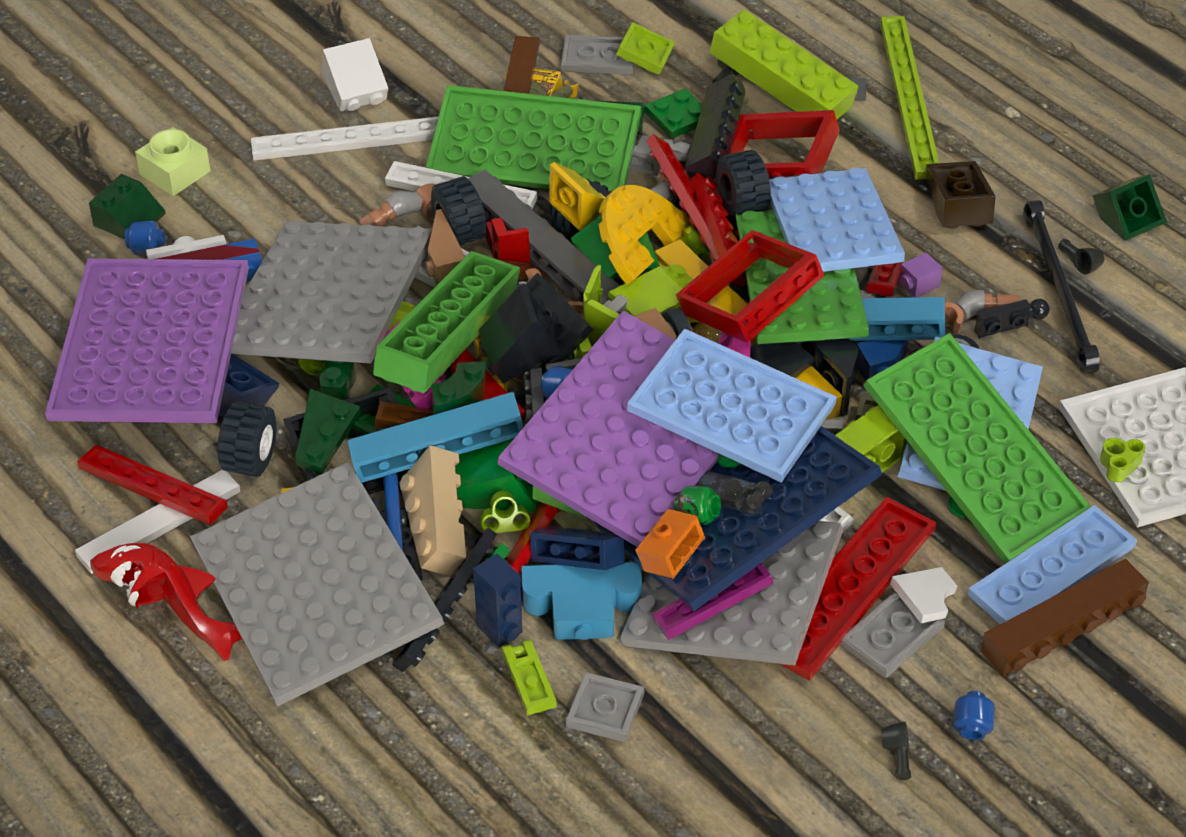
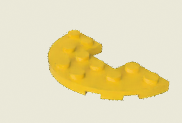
M623 185L616 188L604 198L599 209V213L602 214V222L599 223L602 242L608 243L612 252L608 257L626 285L631 283L654 262L649 250L638 241L650 228L666 246L675 242L692 226L686 212L679 210L658 193L638 185Z

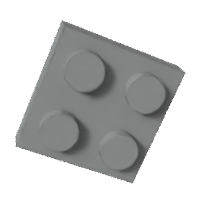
M585 672L566 719V727L626 743L644 696V687Z

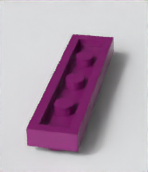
M760 563L697 610L692 611L681 600H677L653 613L654 622L665 637L670 640L774 584L772 575Z

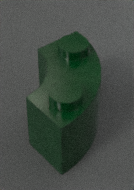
M485 361L457 363L456 371L451 378L432 384V415L483 401L485 394Z

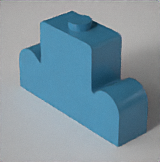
M625 562V564L608 570L565 565L522 566L524 609L529 614L537 616L544 615L549 610H552L554 638L557 640L612 638L614 636V608L621 612H631L634 604L641 598V567L635 562Z

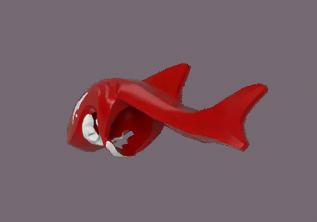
M146 543L119 545L97 554L90 560L91 570L100 580L113 582L120 587L130 585L126 594L130 605L138 608V606L155 603L164 599L180 620L198 638L205 641L223 661L230 659L233 644L236 641L243 640L234 623L219 622L209 618L197 601L201 592L211 586L216 580L213 575L202 570L178 565L167 553L154 545Z

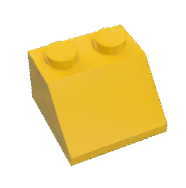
M553 162L550 164L549 202L581 231L601 215L599 209L605 197L603 194L598 193L577 172Z

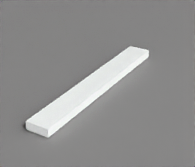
M439 117L251 138L253 161L430 141L434 138Z

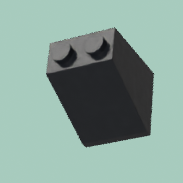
M525 284L520 285L478 330L482 340L479 342L480 349L485 357L488 358L485 361L486 367L491 376L497 375L503 384L561 353L547 313Z

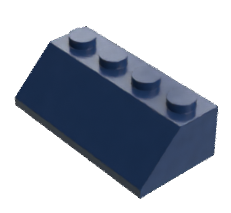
M231 354L219 415L224 417L235 401L264 406L278 389L279 383L239 357Z

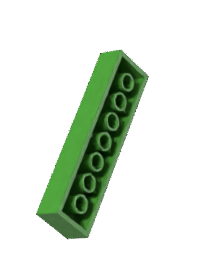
M471 251L377 345L373 375L381 377L388 382L403 385L413 391L425 393L479 335L478 330L517 289L520 267Z

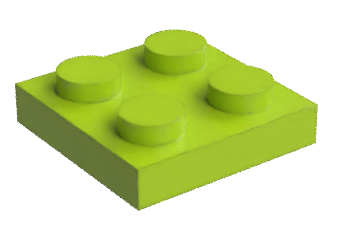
M632 22L616 55L645 68L649 72L660 75L675 42Z

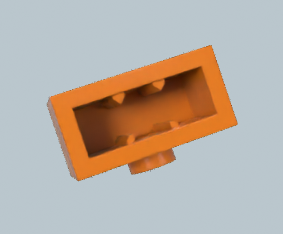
M670 509L666 510L636 549L645 572L674 579L705 538L697 516Z

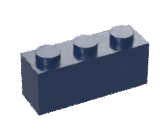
M554 526L530 532L531 561L597 570H608L625 564L624 539L615 533Z
M495 554L473 568L477 627L498 647H501L508 641L515 640L522 633L520 574L500 555Z

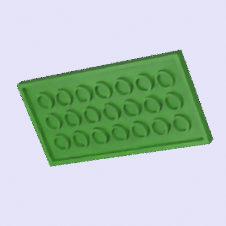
M447 85L426 168L471 177L485 169L505 185L550 190V164L555 162L574 170L582 178L590 179L592 182L596 180L600 182V185H606L608 191H613L620 186L626 185L642 109L641 106Z
M773 210L763 212L746 211L742 215L736 214L739 240L751 230L785 242ZM761 257L745 270V277L750 302L789 268ZM855 269L825 271L823 278L756 335L757 344L869 337V326Z
M950 333L867 379L864 383L865 389L1004 564L1091 508Z

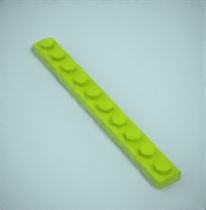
M905 16L881 17L880 26L915 180H928L926 164L939 163Z

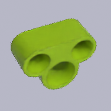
M1108 438L1105 440L1102 446L1100 462L1107 468V478L1112 482L1119 483L1131 475L1143 461L1146 449L1145 444L1138 439H1130L1127 442L1119 438Z
M508 491L496 492L491 498V508L483 510L479 518L484 531L489 527L495 533L525 530L530 524L527 509L517 505L514 496ZM508 499L511 501V506L507 510L501 511L496 508L498 501ZM517 514L524 515L521 520L514 519ZM488 517H495L492 523L485 522Z

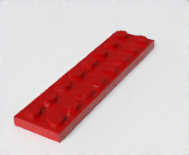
M886 497L833 558L796 664L780 665L810 681L842 643L843 637L862 619L887 589L892 577L897 576L935 531L936 522Z

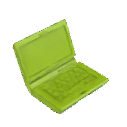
M601 265L596 266L593 270L583 295L584 320L594 329L588 336L591 347L620 315L601 304V295H603V289H601Z

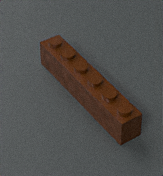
M1125 558L986 631L983 636L981 652L1003 676L1012 671H1019L1036 658H1044L1051 650L1061 645L1066 646L1079 635L1094 631L1098 625L1107 620H1115L1122 612L1130 608L1139 607L1146 599L1149 581Z

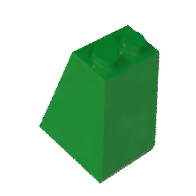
M601 214L574 235L571 240L596 266L601 265V271L608 278L623 281L608 257L612 253L608 243L602 242L599 230V223L602 222ZM647 232L638 241L649 250L654 262L639 276L660 267Z
M513 439L459 454V463L455 465V474L460 475L461 486L456 487L457 499L462 501L463 508L484 510L491 508L492 496L498 491H508L514 496L517 505L525 507L528 512H535L539 501L533 499V485L497 464L498 457ZM502 499L497 502L496 508L501 511L507 510L511 506V501Z

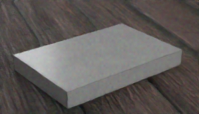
M565 35L561 71L633 75L634 63L628 62L616 55L624 37Z
M895 591L850 629L843 637L840 645L886 679L944 628L945 621L939 619L920 623Z

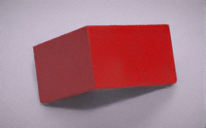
M502 218L486 222L487 244L494 259L530 262L529 231L527 228L507 231Z

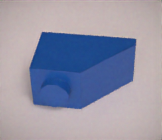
M908 340L865 341L857 343L859 350L857 367L865 381L903 360L907 354Z

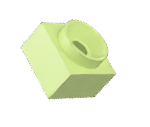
M174 127L156 133L148 144L135 152L139 175L172 196H175L210 172L207 148L191 139L185 132Z

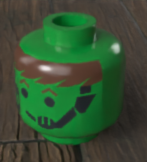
M685 486L679 496L675 498L674 509L678 512L695 515L700 524L708 525L714 518L718 517L721 501L719 495L709 486Z

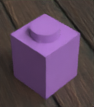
M924 253L901 264L899 284L914 298L922 296L940 287L943 267L928 253Z

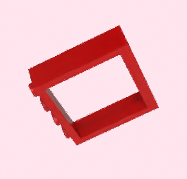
M834 110L740 114L730 154L744 151L748 140L815 137L805 162L764 164L769 179L794 177L801 174H820L824 169L840 131Z
M751 230L680 290L676 297L686 316L748 343L825 275L816 254ZM760 257L789 268L736 315L707 304Z

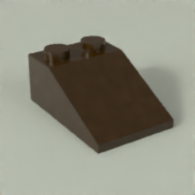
M976 161L926 164L936 215L943 227L957 228L966 225L979 227L984 224H993L996 196Z

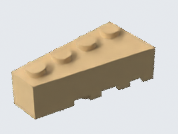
M430 445L411 469L403 475L399 484L405 509L408 513L420 567L451 576L466 559L464 525L459 523L463 508L462 501L457 499L456 487L461 486L460 475L455 474V465L459 463V454Z

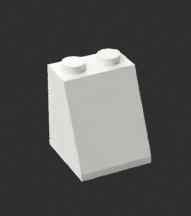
M370 38L323 49L321 74L340 111H353L363 105H377L387 100L388 86Z

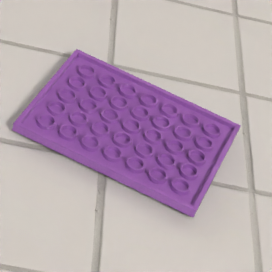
M88 258L45 412L47 421L217 423L249 269L248 261Z
M622 311L501 453L497 464L638 547L667 509L675 511L674 501L679 496L681 490L685 486H698L716 464L719 455L715 451L627 411V403L672 346L675 339Z

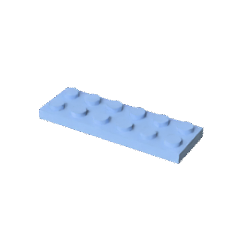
M1094 505L971 586L967 596L994 620L1002 624L1097 574L1134 549L1137 539Z

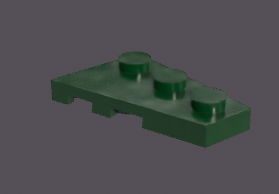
M310 389L295 458L296 465L318 474H323L361 415L360 406Z

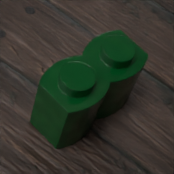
M325 360L326 367L320 375L321 393L343 401L349 399L350 389L355 383L354 362Z

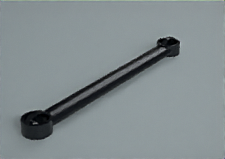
M1041 200L1027 201L1023 208V217L1027 225L1034 228L1079 349L1076 355L1077 363L1083 373L1097 372L1100 366L1099 351L1097 346L1091 345L1044 222L1043 203Z

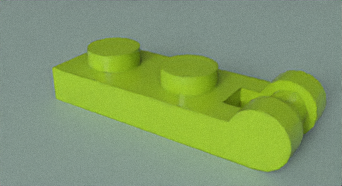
M532 640L521 641L520 645L513 647L510 644L502 646L503 660L507 664L527 716L556 708V698Z

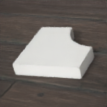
M942 567L893 576L890 583L920 623L946 618L948 609L944 600L946 597L955 594L957 589L955 582Z

